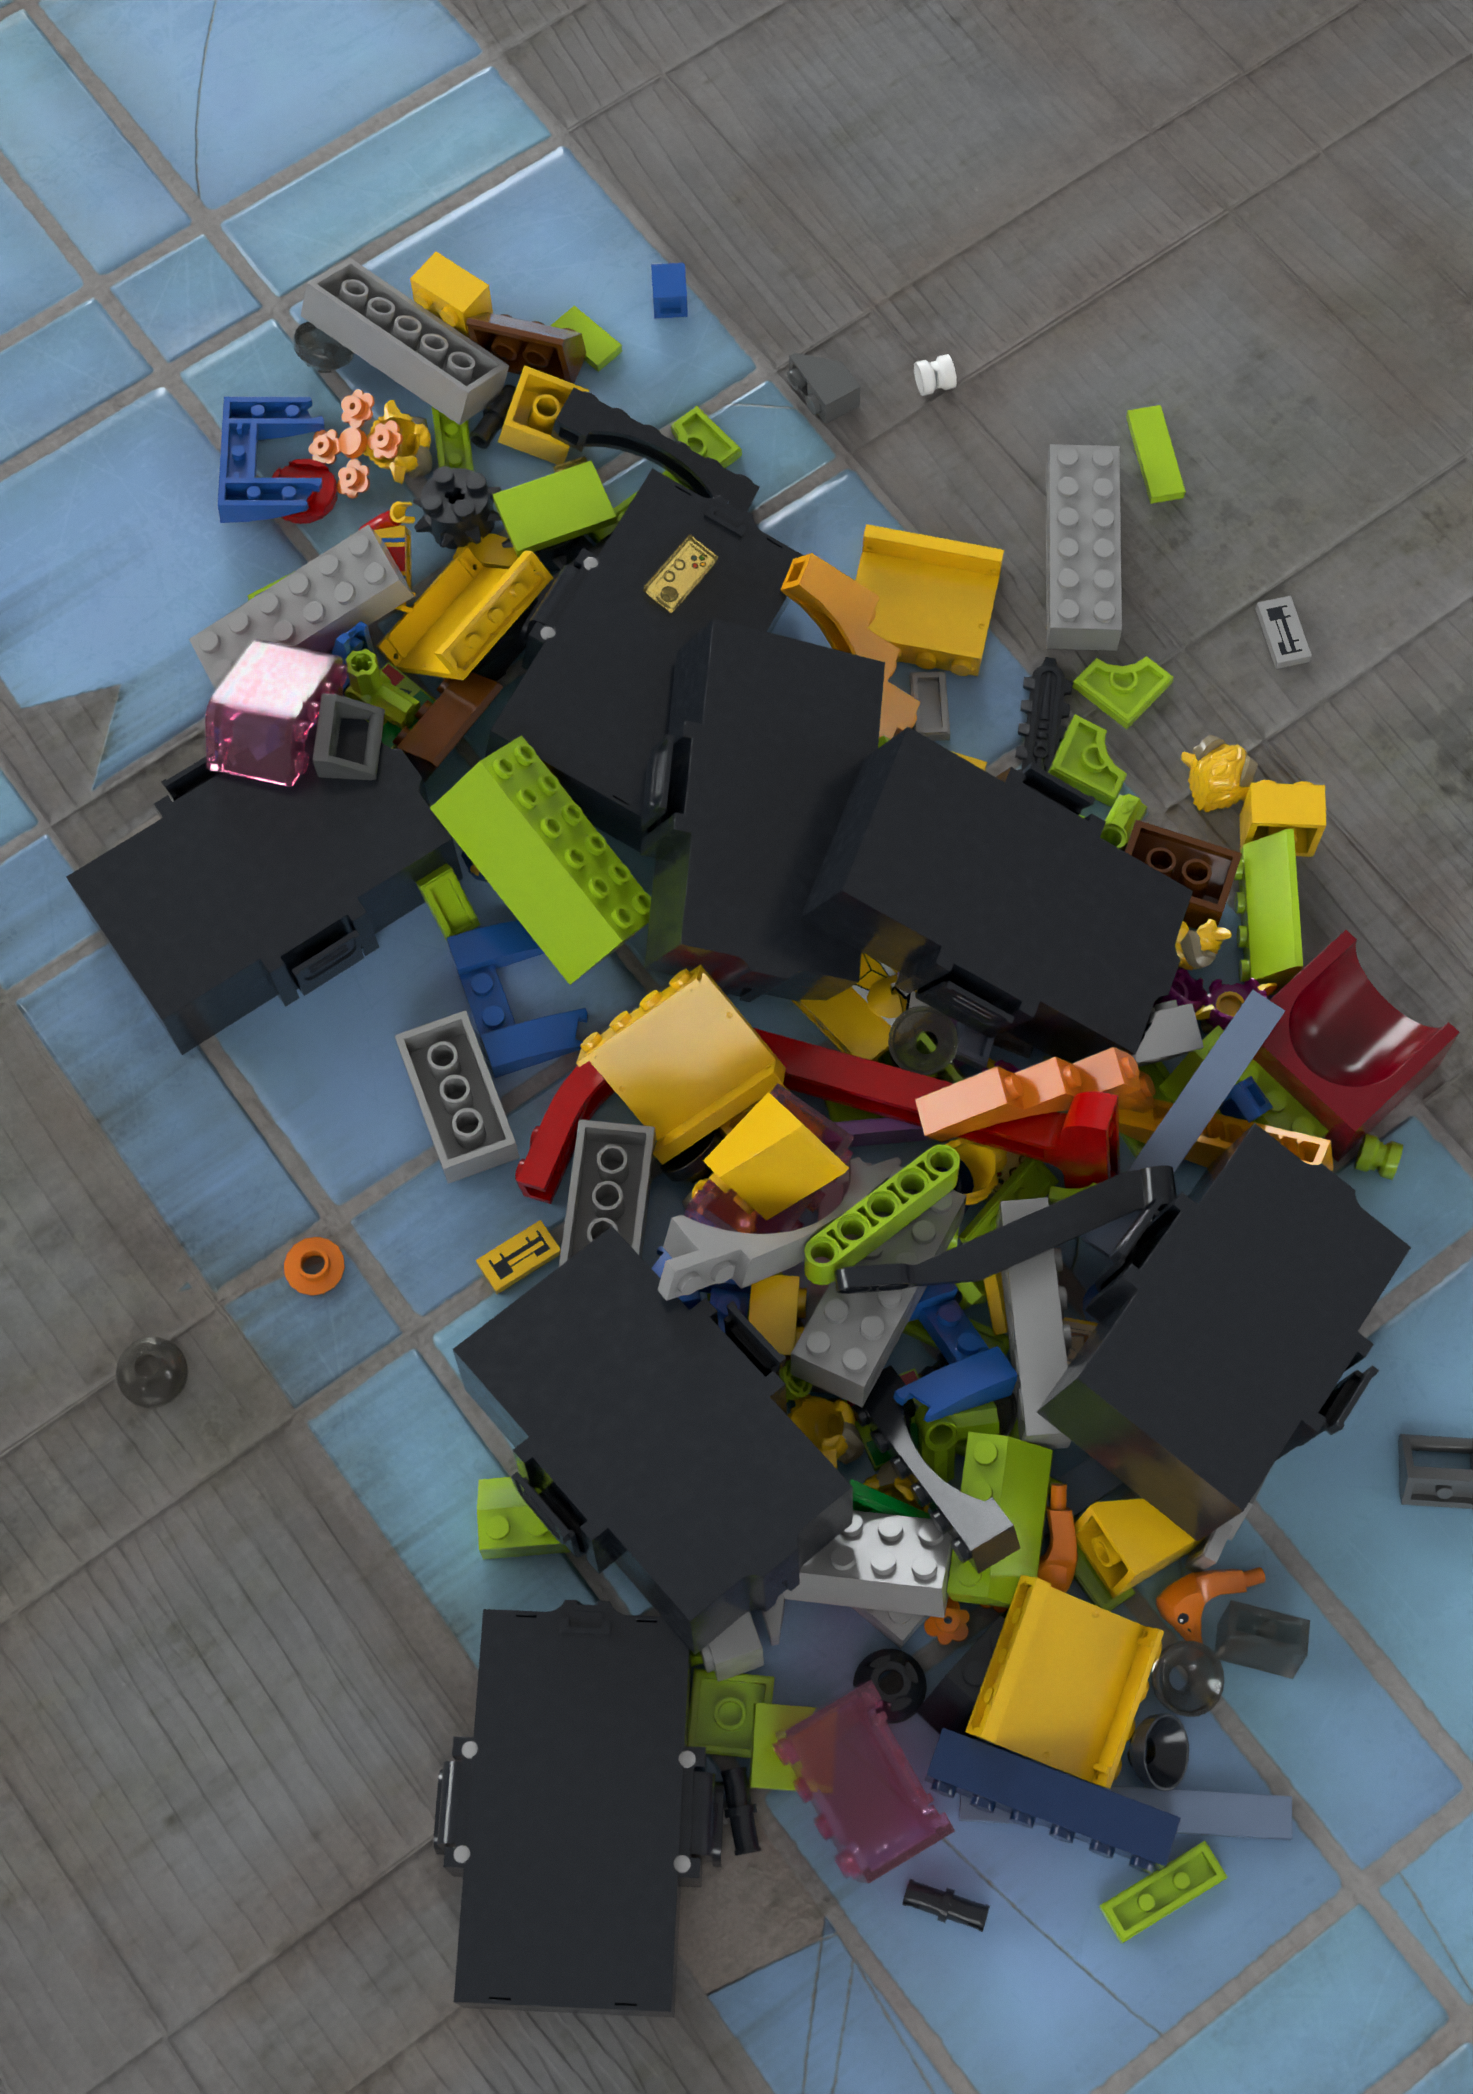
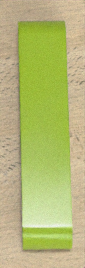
M945 1144L929 1148L813 1236L806 1243L804 1249V1272L807 1279L817 1285H828L834 1282V1271L855 1266L956 1187L958 1181L960 1157L957 1151ZM944 1167L948 1169V1171L940 1172L935 1170L934 1168ZM914 1189L920 1193L908 1194L905 1190ZM883 1211L887 1212L890 1215L887 1217H879L875 1215V1213ZM854 1234L858 1235L861 1238L857 1240H849L844 1236ZM818 1257H825L831 1261L827 1263H818L814 1259Z

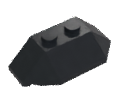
M1009 1608L998 1617L945 1675L916 1711L939 1735L942 1728L972 1739H981L965 1731Z

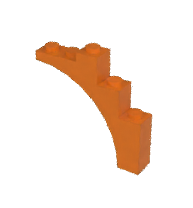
M1112 1047L1075 1063L1053 1057L1016 1073L997 1066L917 1098L915 1101L924 1136L943 1142L995 1124L1028 1116L1069 1110L1073 1097L1081 1092L1095 1091L1118 1095V1109L1145 1113L1156 1108L1153 1100L1156 1090L1151 1077L1139 1070L1132 1055Z

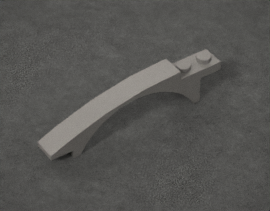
M859 1157L850 1159L848 1163L849 1180L842 1182L840 1187L842 1202L827 1217L817 1223L794 1231L775 1234H749L708 1226L683 1215L671 1218L663 1248L673 1259L665 1262L658 1291L668 1301L682 1295H690L696 1290L714 1284H722L731 1278L742 1289L796 1266L804 1261L806 1243L813 1236L885 1183L895 1165L901 1166L902 1161L895 1157L867 1166Z

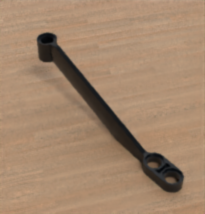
M1159 1165L1140 1170L1125 1171L917 1265L894 1263L838 1269L834 1271L836 1292L839 1294L882 1292L917 1286L984 1280L1130 1213L1141 1211L1157 1195L1164 1199L1157 1209L1161 1212L1177 1197L1173 1167Z

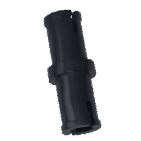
M505 385L494 403L487 405L484 409V417L469 435L471 437L470 440L477 447L482 449L488 448L495 435L502 429L516 390L515 386Z
M746 1767L720 1772L724 1782L728 1809L724 1810L725 1819L730 1818L735 1856L761 1851L754 1819V1813H757L756 1804L751 1803Z
M910 1879L902 1903L904 1906H910L937 1915L938 1921L946 1923L948 1919L978 1929L980 1932H983L990 1905H983L954 1895L955 1890L947 1888L946 1891H942L916 1882L913 1879Z

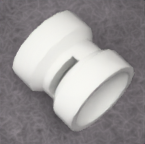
M949 354L938 356L932 362L921 360L914 363L915 380L922 396L933 394L934 390L939 388L944 390L956 388V372Z

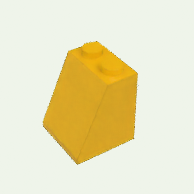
M769 1092L703 1160L714 1172L709 1178L724 1193L727 1194L730 1189L734 1190L737 1195L733 1200L746 1213L751 1215L756 1210L765 1220L772 1218L835 1180L849 1169L845 1163Z
M1144 1498L1095 1502L1087 1508L1074 1524L1078 1546L1113 1599L1188 1555L1205 1538L1203 1537L1196 1541Z

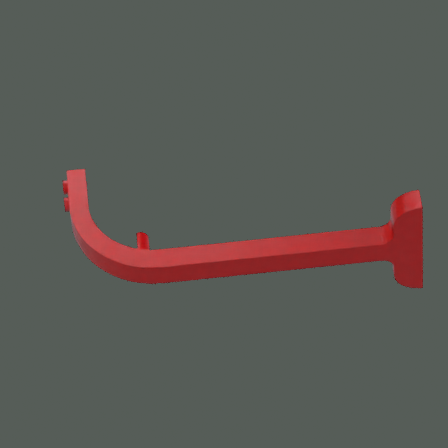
M753 1028L785 1066L786 1071L783 1085L787 1089L922 1127L915 1099L954 1084ZM590 1061L581 1067L577 1066L566 1078L553 1097L540 1126H536L532 1131L530 1150L526 1159H521L518 1163L515 1173L516 1182L525 1197L552 1204L575 1150L579 1119L590 1120L598 1108L615 1093L613 1088ZM1095 1091L1081 1092L1073 1097L1068 1113L1051 1112L1028 1116L957 1136L958 1138L1049 1163L1062 1171L1066 1188L1088 1187L1092 1183L1098 1184L1120 1174L1118 1095Z

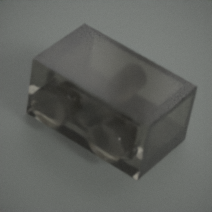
M1231 1600L1217 1624L1214 1659L1293 1679L1308 1655L1310 1620Z

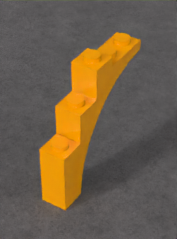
M813 553L793 559L780 591L803 608L819 626L832 649L885 662L879 738L885 735L892 739L907 727L912 729L917 721L916 713L921 702L888 682V679L891 678L896 670L897 663L895 661L900 649L867 629L876 616L875 607L880 596Z

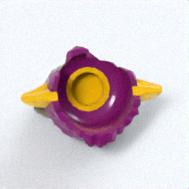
M1252 977L1249 978V981H1245L1244 984L1236 983L1233 985L1222 984V979H1216L1211 982L1208 988L1210 994L1204 998L1203 1006L1195 1012L1196 1020H1201V1029L1206 1034H1209L1218 1025L1225 1030L1252 990L1267 998L1268 995L1277 989L1278 985L1277 983L1259 984Z

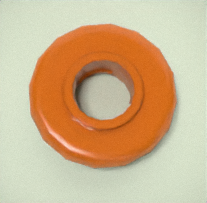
M321 1237L305 1238L296 1243L287 1253L284 1262V1274L290 1286L299 1293L310 1296L321 1295L333 1289L342 1279L345 1269L344 1256L339 1247L329 1239ZM315 1256L324 1259V1268L319 1273L311 1275L304 1272L303 1266L307 1259Z

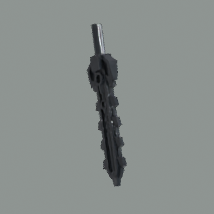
M1045 657L1042 665L1035 669L1032 676L1024 677L1023 688L1029 690L1030 695L1029 699L1021 700L1020 711L1027 713V722L1019 723L1018 734L1024 736L1025 741L1024 746L1016 747L1015 758L1022 760V768L1018 770L1021 773L1032 762L1048 772L1057 753L1059 742L1062 741L1067 730L1066 727L1061 725V719L1069 718L1070 705L1063 702L1064 696L1071 695L1073 682L1065 679L1064 673L1058 668L1054 658Z

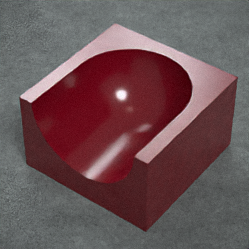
M1347 930L1341 933L1270 999L1271 1002L1284 1009L1285 1012L1253 1058L1329 1130L1324 1139L1331 1140L1332 1157L1337 1162L1363 1139L1365 1133L1368 1134L1441 1064L1460 1033L1449 1022L1445 1026L1438 1028L1422 1025L1408 1018L1392 1006L1377 991L1364 973L1356 953L1357 939Z

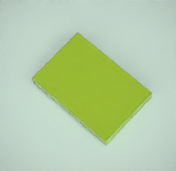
M592 460L493 494V501L517 557H520L524 551L535 552L617 523V516Z

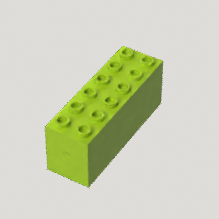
M522 735L480 760L430 807L431 811L569 985L611 955L649 923L650 895L644 891L627 866L621 862L607 844L605 838L599 834L584 815L582 809L572 800L558 779L550 772L533 747L527 743Z

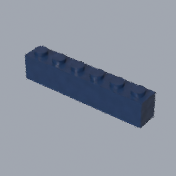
M942 1728L924 1780L932 1783L930 1789L940 1795L954 1798L955 1793L969 1797L971 1798L970 1805L989 1813H993L995 1808L1011 1814L1009 1820L1016 1824L1033 1828L1034 1823L1050 1828L1049 1835L1058 1840L1073 1843L1074 1838L1090 1844L1089 1851L1110 1859L1113 1858L1114 1853L1130 1859L1128 1864L1130 1867L1149 1874H1153L1154 1869L1161 1871L1166 1867L1181 1820L1180 1817L945 1728Z

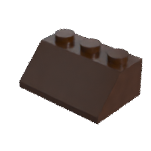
M489 312L470 317L466 322L471 340L508 364V372L521 375L525 365L574 384L586 357L582 333L569 328L560 329L544 325L538 321L529 322L513 318L507 314L498 315Z
M470 672L464 680L445 678L436 689L441 694L434 703L427 700L414 715L419 721L412 730L405 726L396 736L392 743L397 746L396 749L403 750L423 778L424 783L503 689V686L496 681Z
M1136 820L1125 852L1193 891L1183 919L1188 927L1198 929L1200 925L1207 923L1208 919L1215 920L1218 927L1242 853Z

